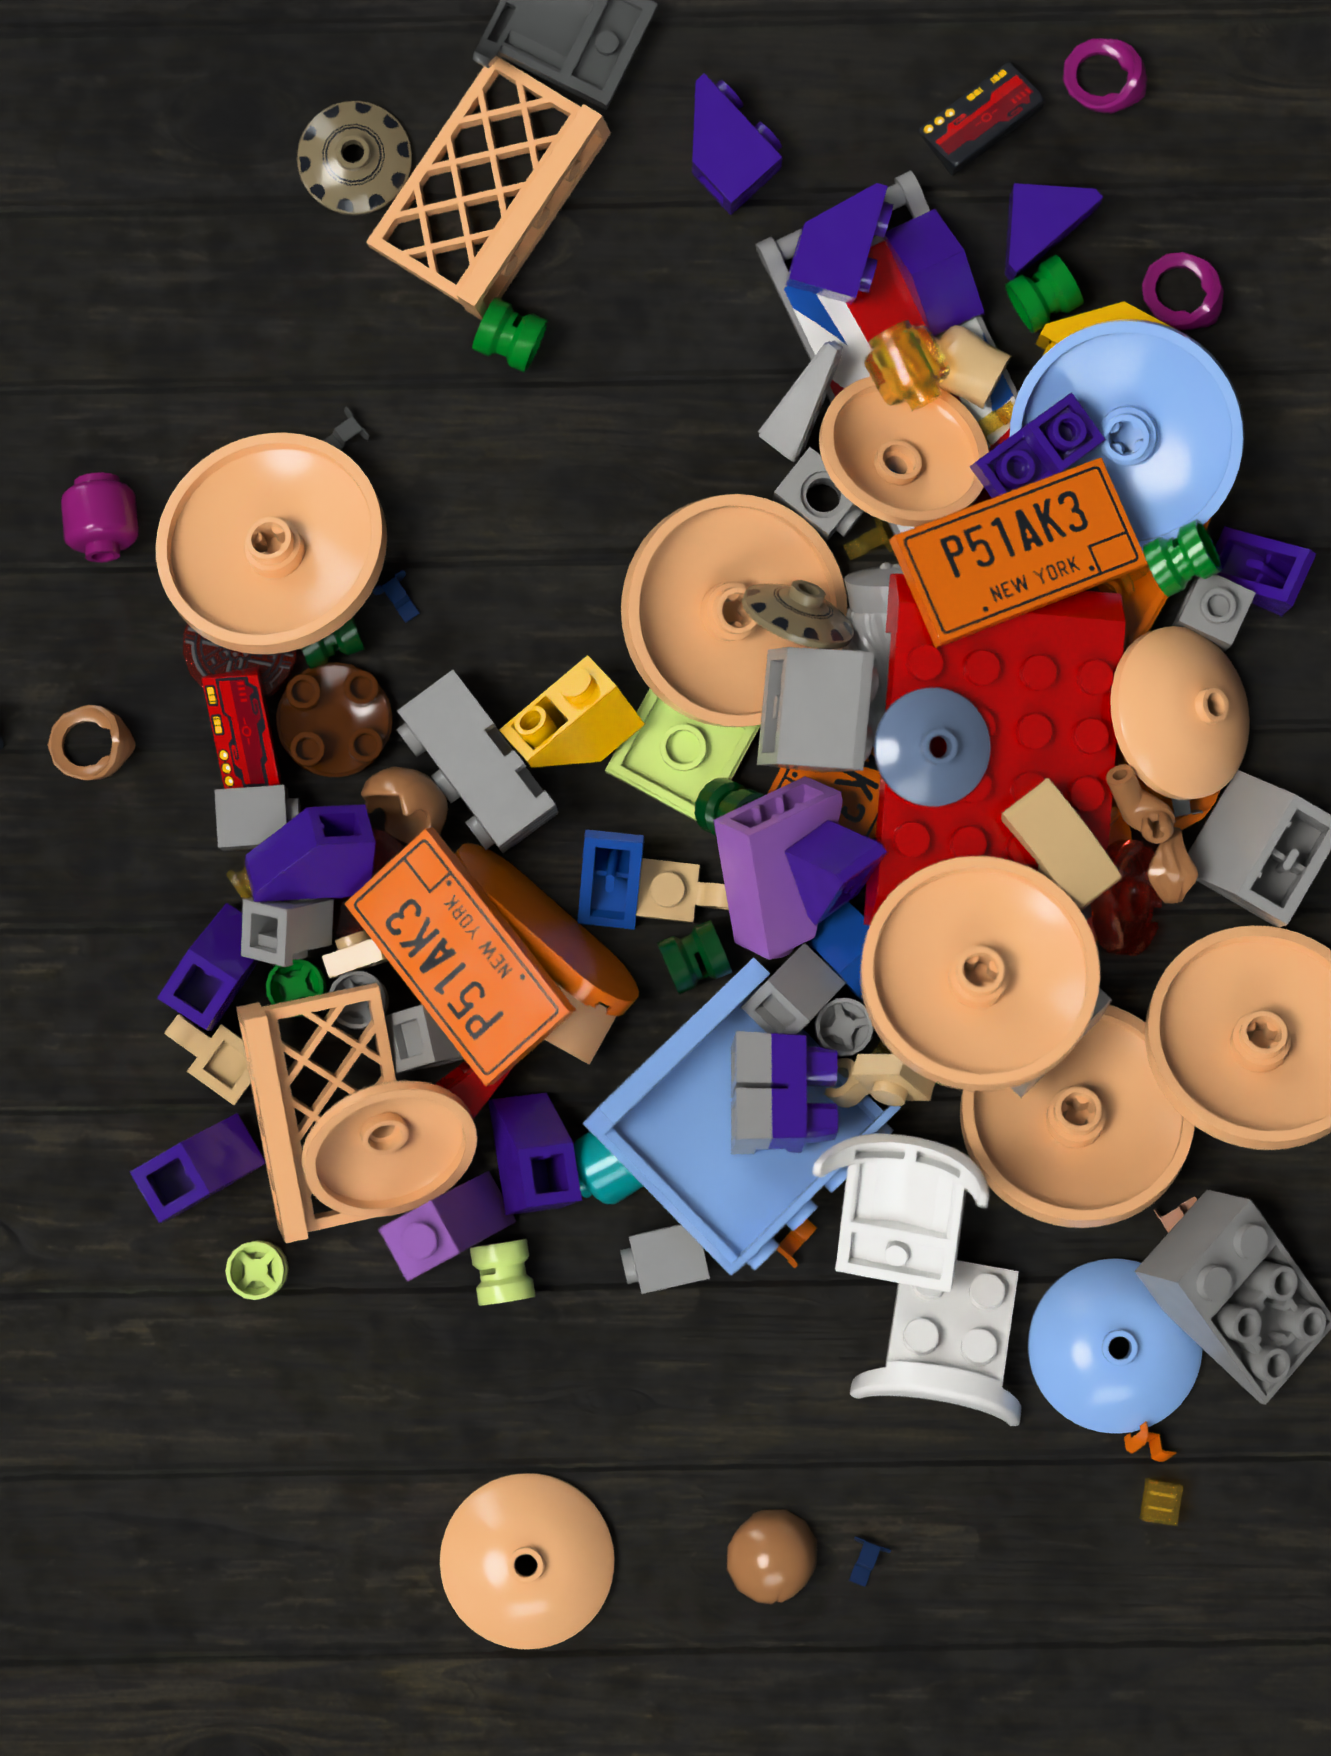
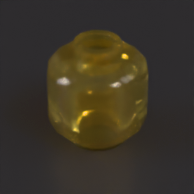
M909 320L883 331L868 342L872 350L865 357L864 364L887 405L899 406L908 403L911 410L916 411L943 395L938 385L947 379L951 369L928 327H912Z

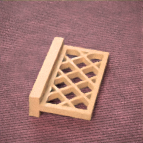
M498 57L490 68L483 67L366 243L376 252L462 304L466 311L482 320L493 298L498 297L501 299L611 132L603 116L584 104L580 107ZM500 74L517 85L520 103L489 111L486 93ZM526 91L539 99L528 101ZM480 105L481 113L472 115L477 106ZM554 107L569 116L558 134L535 139L530 113ZM523 115L528 141L496 149L491 122ZM483 124L488 151L457 158L454 140L460 131ZM547 149L542 158L539 160L538 151ZM448 151L449 160L440 162ZM530 153L533 171L527 180L504 186L499 160ZM491 162L496 189L465 196L460 169ZM452 171L457 198L426 205L422 188L430 176ZM515 196L508 207L506 198ZM416 198L417 207L409 209ZM498 200L501 219L495 228L472 234L467 207ZM459 209L464 236L433 243L428 216ZM420 219L424 246L401 251L387 242L399 223ZM484 243L476 255L474 245ZM466 247L470 265L458 283L454 284L439 275L435 255ZM427 257L429 268L415 259Z
M372 983L263 1007L259 1002L236 1007L277 1225L285 1243L308 1239V1232L375 1218L351 1216L335 1210L314 1214L311 1199L313 1193L308 1187L302 1168L301 1139L313 1122H317L323 1116L320 1112L337 1087L349 1094L358 1091L357 1088L343 1079L361 1053L380 1064L381 1077L376 1084L396 1081L379 985ZM368 1001L371 1021L358 1040L333 1025L345 1005ZM330 1009L324 1018L315 1013L316 1011ZM304 1015L319 1026L301 1052L282 1041L278 1023L279 1019ZM327 1031L352 1046V1049L334 1074L309 1058ZM373 1035L375 1037L377 1052L367 1047V1044L369 1043ZM284 1052L295 1059L288 1071ZM304 1065L329 1080L311 1108L293 1097L290 1087ZM294 1108L305 1114L299 1125H297Z

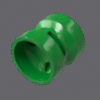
M1057 255L1039 264L1038 272L1033 274V278L1020 275L1005 284L1006 292L1015 311L1027 329L1032 333L1050 322L1052 312L1054 314L1059 311L1069 313L1084 304L1082 294L1075 279L1065 263Z
M494 297L479 325L472 350L486 356L493 354L506 357L510 367L525 373L538 351L548 325V320L533 313L523 317L513 310L511 303Z
M1198 519L1181 526L1177 538L1165 539L1159 537L1143 545V552L1149 569L1160 589L1168 597L1184 590L1188 581L1193 579L1194 575L1207 579L1222 571V564L1215 545Z
M293 959V965L291 966L275 965L266 981V994L271 1005L328 993L327 980L322 970L313 963L303 959ZM298 1015V1016H293V1017L298 1018V1017H305V1016H304V1015Z

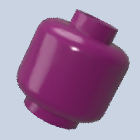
M104 472L84 474L74 480V485L62 494L61 510L64 541L72 550L84 553L86 560L91 562L116 560L120 557L121 550L130 547L137 540L136 495L127 484L120 482V478L117 475Z

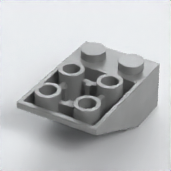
M1207 1189L1135 1270V1273L1161 1309L1261 1404L1266 1405L1331 1330L1330 1311L1251 1199Z

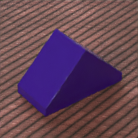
M1014 183L1009 199L1004 274L1007 279L1011 281L1023 275L1096 212L1102 202V195L1096 189Z
M936 209L886 231L884 239L929 334L936 337L944 333L951 326L961 325L984 314L965 250Z
M1228 527L1223 528L1215 546L1222 564V571L1217 573V575L1255 592L1256 594L1251 603L1279 616H1282L1293 607L1316 556V553L1307 548Z
M830 820L825 821L784 851L807 916L815 926L859 894L887 853L879 842Z

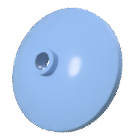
M1117 1258L1100 1259L1087 1262L1066 1272L1044 1293L1036 1306L1029 1326V1363L1041 1393L1064 1417L1075 1424L1097 1432L1129 1433L1140 1430V1425L1144 1422H1147V1426L1150 1427L1162 1421L1173 1413L1188 1396L1194 1386L1201 1366L1202 1348L1161 1309L1135 1273V1270L1141 1263L1133 1260ZM1118 1336L1125 1337L1130 1346L1128 1354L1120 1359L1113 1358L1109 1353L1110 1341Z

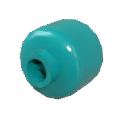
M590 1131L573 1143L580 1191L583 1197L589 1198L593 1195L604 1204H616L643 1187Z

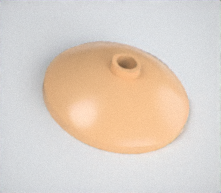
M897 374L875 375L858 380L844 388L833 399L824 415L819 432L821 458L833 483L854 505L883 521L910 527L923 525L972 506L984 487L969 467L989 452L987 441L980 425L971 412L958 399L937 385L925 380Z
M1163 627L1149 631L1137 638L1122 655L1117 665L1111 688V717L1120 750L1135 774L1147 786L1163 796L1177 800H1193L1218 792L1237 773L1248 744L1249 707L1245 689L1236 669L1226 654L1216 644L1186 627Z
M417 1081L379 1083L358 1090L343 1098L316 1122L308 1134L303 1147L302 1168L311 1192L329 1208L343 1214L358 1217L392 1216L414 1210L448 1191L463 1176L472 1162L477 1146V1132L469 1109L459 1097L449 1090L430 1083Z
M516 1473L502 1476L472 1492L461 1503L450 1519L440 1551V1571L443 1587L449 1602L458 1616L468 1627L483 1638L498 1645L515 1649H539L553 1646L573 1637L584 1629L603 1606L614 1574L615 1556L612 1537L607 1523L596 1505L583 1492L570 1483L539 1473ZM522 1554L532 1555L537 1561V1570L531 1575L520 1574L515 1568V1560L518 1556Z

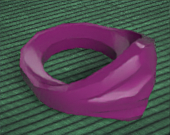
M1090 39L1077 45L1064 63L1063 82L1069 95L1086 109L1101 113H1114L1139 102L1145 96L1147 76L1144 62L1131 45L1121 40ZM1091 56H1108L1118 61L1121 69L1128 72L1127 83L1119 94L1110 93L1103 97L1091 95L1085 92L1077 82V70L1081 63Z
M1179 252L1166 254L1149 266L1142 283L1144 302L1156 319L1176 330H1193L1216 323L1222 311L1224 291L1219 274L1209 262L1202 258ZM1185 268L1193 272L1201 280L1202 290L1207 295L1202 305L1193 313L1172 311L1163 306L1158 300L1156 284L1159 278L1168 270Z

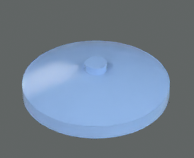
M1135 319L1111 320L1082 328L1070 334L1053 346L1035 364L1018 392L1010 421L1009 437L1072 392L1106 440L1063 471L1102 457L1142 551L1143 545L1159 537L1165 539L1177 538L1179 528L1196 519L1204 525L1220 508L1228 496L1240 468L1244 448V420L1236 390L1229 376L1214 356L1200 343L1188 335L1160 323Z

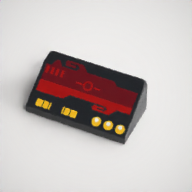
M1007 62L919 128L917 132L950 175L953 176L1043 109L1046 100L1010 62Z

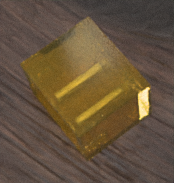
M1146 1478L1140 1519L1147 1522L1177 1526L1183 1485Z

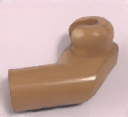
M1122 764L1109 770L1106 780L1123 820L1132 828L1141 831L1142 836L1151 843H1163L1171 838L1174 832L1175 815L1169 805L1141 788L1136 774L1130 765Z

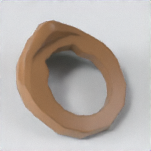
M95 705L81 706L63 714L52 726L48 742L53 764L66 776L84 781L100 780L112 776L129 758L136 746L134 737L122 719L107 708ZM84 722L97 723L101 728L110 730L112 738L110 755L102 757L97 764L85 767L77 766L66 756L64 749L65 737L70 729L77 724Z
M1173 827L1174 832L1171 838L1163 843H1159L1147 872L1149 881L1164 903L1170 904L1182 902L1198 877L1197 867L1186 851L1182 831L1177 827Z

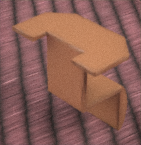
M1194 1196L1180 1204L1178 1208L1164 1216H1161L1159 1211L1154 1208L1155 1214L1161 1220L1168 1233L1194 1205L1197 1198Z

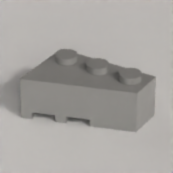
M451 670L397 710L405 723L396 730L416 757L427 751L436 763L439 770L432 774L431 777L441 788L450 803L452 804L458 798H462L474 815L465 823L485 850L495 843L502 854H504L558 814L556 804L547 792L543 791L526 768L525 763L515 750L511 748L496 728L494 722L454 670Z

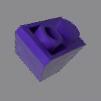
M703 73L696 80L692 174L731 215L781 170L782 156L778 151L782 148V145L765 124L758 122L753 126L739 111L743 107V103L727 83L720 80L714 84Z
M876 183L805 222L800 231L785 285L852 304L856 299L858 291L868 293L878 261L868 257L874 235L884 238L894 205L884 201L888 186Z
M365 804L307 807L247 853L245 856V866L254 902L352 897L372 878L375 838Z
M228 903L223 906L188 949L157 999L200 1027L212 1032L259 962V960L241 956L243 913Z
M547 1093L489 1100L505 1215L559 1209L582 1201L573 1141Z
M236 1113L178 1143L132 1170L130 1174L159 1223H162L185 1212L265 1165L266 1162L239 1113Z

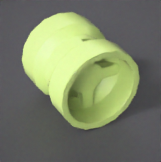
M527 1239L470 1248L472 1265L480 1270L481 1282L476 1288L479 1306L536 1297L533 1279L526 1274L525 1261L529 1257Z
M257 1240L244 1243L236 1248L227 1260L225 1272L227 1281L235 1293L246 1299L258 1300L272 1296L282 1288L288 1277L289 1266L287 1257L278 1246L268 1241Z

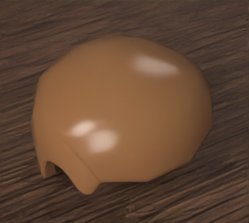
M393 766L373 774L365 782L361 795L366 801L367 813H372L376 808L383 809L386 816L385 831L387 834L407 844L413 841L426 828H434L441 835L448 814L447 798L441 788L428 775L414 769Z
M761 1510L754 1513L736 1530L731 1542L727 1546L728 1574L737 1590L757 1603H783L793 1598L806 1586L817 1564V1540L805 1520L787 1510Z

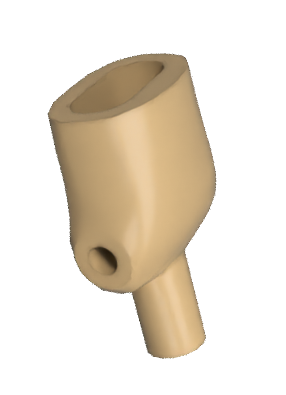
M909 324L899 343L928 359L924 373L927 382L937 385L950 394L962 397L981 409L988 402L1011 358L1010 354L991 346L977 334L960 325L951 326L938 339Z

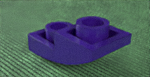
M1071 392L969 467L989 495L994 498L1062 472L1106 439Z

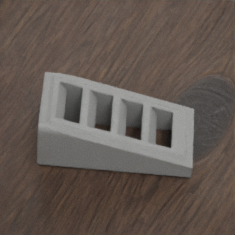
M835 340L823 344L758 431L760 438L792 462L797 461L805 451L841 359L843 347Z

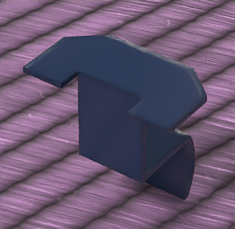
M402 570L395 575V578L383 586L379 585L374 588L372 592L375 596L385 592L406 623L420 613L399 583L406 576L405 571Z
M854 1537V1540L863 1544V1547L853 1567L849 1581L865 1587L870 1572L876 1563L879 1551L890 1553L891 1550Z

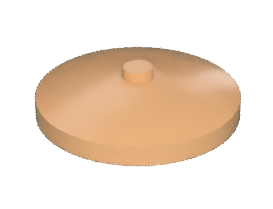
M267 433L254 435L229 443L202 459L186 474L172 492L165 505L157 530L156 562L158 574L168 598L180 616L202 637L214 644L242 653L276 654L289 652L314 644L329 636L349 621L366 602L379 579L385 560L387 547L386 521L380 500L362 469L340 449L317 438L301 434Z
M728 494L701 499L675 510L661 520L644 538L633 556L624 580L621 601L622 628L630 657L642 679L654 694L675 711L704 724L719 727L760 725L768 650L784 647H813L784 639L759 625L743 608L742 598L746 589L756 584H783L791 586L793 581L803 580L819 586L825 592L824 599L846 616L847 596L844 581L835 557L824 539L804 518L791 509L769 499L753 495Z
M969 856L949 859L928 866L910 876L890 893L874 916L867 932L860 965V983L865 1008L873 1027L884 1044L901 1062L927 1079L945 1086L970 1091H994L1019 1086L1040 1077L1058 1065L1071 1052L1083 1035L1095 1008L1100 983V963L1095 940L1085 917L1073 900L1057 884L1032 868L1017 862L987 856Z
M1256 925L1239 926L1209 934L1194 942L1170 963L1158 981L1149 1004L1145 1023V1046L1150 1068L1159 1088L1172 1106L1187 1121L1221 1141L1257 1150H1279L1298 1147L1316 1141L1331 1133V950L1310 937L1283 928Z
M1108 1005L1101 1019L1078 1041L1071 1052L1058 1065L1049 1070L1022 1098L1011 1088L994 1091L962 1089L960 1123L966 1150L970 1159L983 1172L987 1185L1011 1207L1027 1216L1053 1225L1073 1228L1100 1227L1128 1219L1143 1211L1160 1198L1174 1182L1190 1150L1195 1126L1172 1106L1153 1076L1145 1046L1146 1022L1118 1007Z

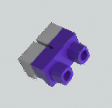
M736 1031L731 1045V1098H733L731 1102V1154H755L756 1149H786L788 1152L801 1153L805 1143L835 1140L838 1134L837 1104L807 1103V1086L835 1087L838 1074L837 1050L807 1046L806 1035Z

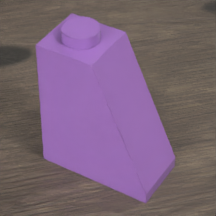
M804 776L714 819L734 943L771 960L785 957L795 947L815 938L818 924L815 926L807 916L784 851L825 821L830 820L838 824L843 803L841 791Z
M487 1171L379 1228L404 1277L409 1281L517 1221L514 1215H505L503 1195L490 1171Z

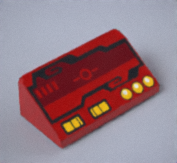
M259 666L203 676L202 683L224 789L281 785V772Z

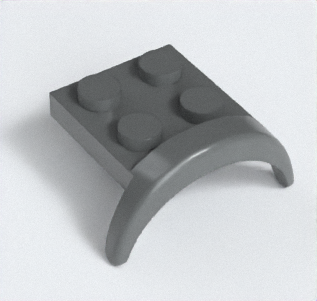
M501 0L474 51L473 60L486 68H490L497 58L501 57L607 110L657 10L658 4L651 0Z

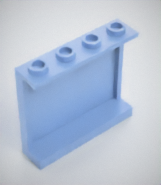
M755 958L750 960L583 1123L730 1275H733L746 1263L754 1270L757 1269L780 1246L772 1237L785 1224L792 1231L798 1228L818 1208L811 1198L823 1186L832 1193L846 1180L848 1166L836 1169L822 1178L813 1175L814 1163L825 1151L855 1136L891 1134L894 1130L886 1122L901 1108L900 1106H889L883 1111L867 1095L860 1103L853 1107L843 1108L837 1105L838 1134L835 1140L805 1143L801 1153L788 1152L786 1149H756L755 1154H731V1102L733 1099L731 1098V1045L736 1031L766 1033L741 1008L761 987L760 984L770 975ZM804 1029L796 1034L806 1035L807 1046L820 1047ZM838 1073L835 1087L807 1086V1103L835 1104L825 1095L826 1088H839L843 1086L848 1078H844Z

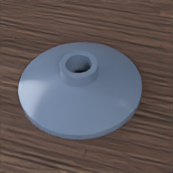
M925 688L912 691L897 699L886 710L878 724L874 740L876 765L885 783L901 798L922 806L951 804L969 794L984 776L990 758V736L986 723L971 702L953 691L941 688ZM936 735L941 736L947 744L946 753L941 758L934 757L929 750V743Z

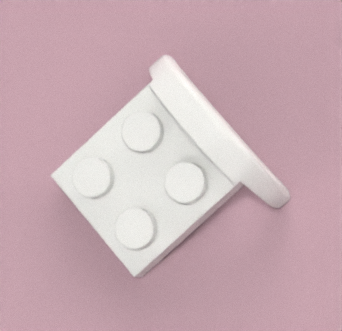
M896 1134L855 1136L825 1151L814 1163V1176L822 1178L836 1169L848 1166L835 1271L951 1292L955 1277L966 1190L974 1197L977 1206L987 1207L989 1191L987 1181L977 1164L967 1155L950 1146L923 1138Z
M957 1260L951 1292L898 1283L885 1367L868 1370L857 1375L852 1381L850 1395L857 1399L870 1396H904L942 1401L973 1408L996 1416L1008 1423L1009 1426H1018L1021 1418V1405L1015 1396L1002 1388L1019 1271Z

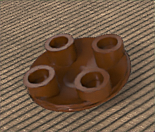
M326 663L312 669L308 668L290 680L278 704L276 715L277 732L287 754L303 769L324 777L349 776L367 768L383 752L391 733V707L384 690L372 674L345 663Z

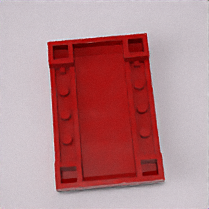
M895 573L890 575L885 633H891L885 712L897 699L915 690L941 688L953 691L971 702L982 715L990 736V758L984 776L978 785L962 799L943 806H922L901 798L890 789L880 774L875 841L879 842L887 853L867 881L863 925H871L882 903L903 881L918 871L941 861L969 856H987L1017 862L1038 872L1039 864L1001 819L1002 813L1047 778L1060 791L1105 852L1108 853L1113 794L1107 783L1106 775L1109 770L1115 767L1117 743L1111 717V688L1117 665L1123 655L1126 623L1121 594L1082 591L935 648L904 574ZM936 735L931 739L929 743L930 753L936 758H941L946 753L947 744L941 736ZM1105 893L1101 895V898L1100 896L1098 897V914L1100 924V906H1102V904L1105 902ZM1096 899V900H1094L1091 904L1093 905V907H1094L1095 910L1097 911V903H1096L1097 899ZM1097 914L1086 920L1094 940H1096L1100 927Z

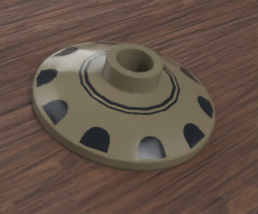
M348 101L326 108L311 120L300 139L297 162L303 184L310 195L322 206L340 214L365 215L384 208L397 197L409 178L412 153L407 134L393 115L383 108L368 102ZM352 144L359 145L364 150L361 160L355 163L347 162L342 157L344 149Z
M795 580L791 586L783 584H756L746 589L742 598L743 608L755 622L768 631L797 644L818 649H839L847 646L854 635L853 625L848 618L824 599L825 592L819 586L807 581Z

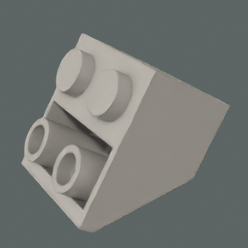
M797 647L769 649L757 765L820 773L863 770L864 760L868 759L873 745V732L868 725L869 705L876 696L879 682L878 671L873 667L874 652Z
M1238 770L1226 786L1188 852L1198 870L1196 880L1275 927L1280 928L1288 925L1331 851V815L1294 793Z

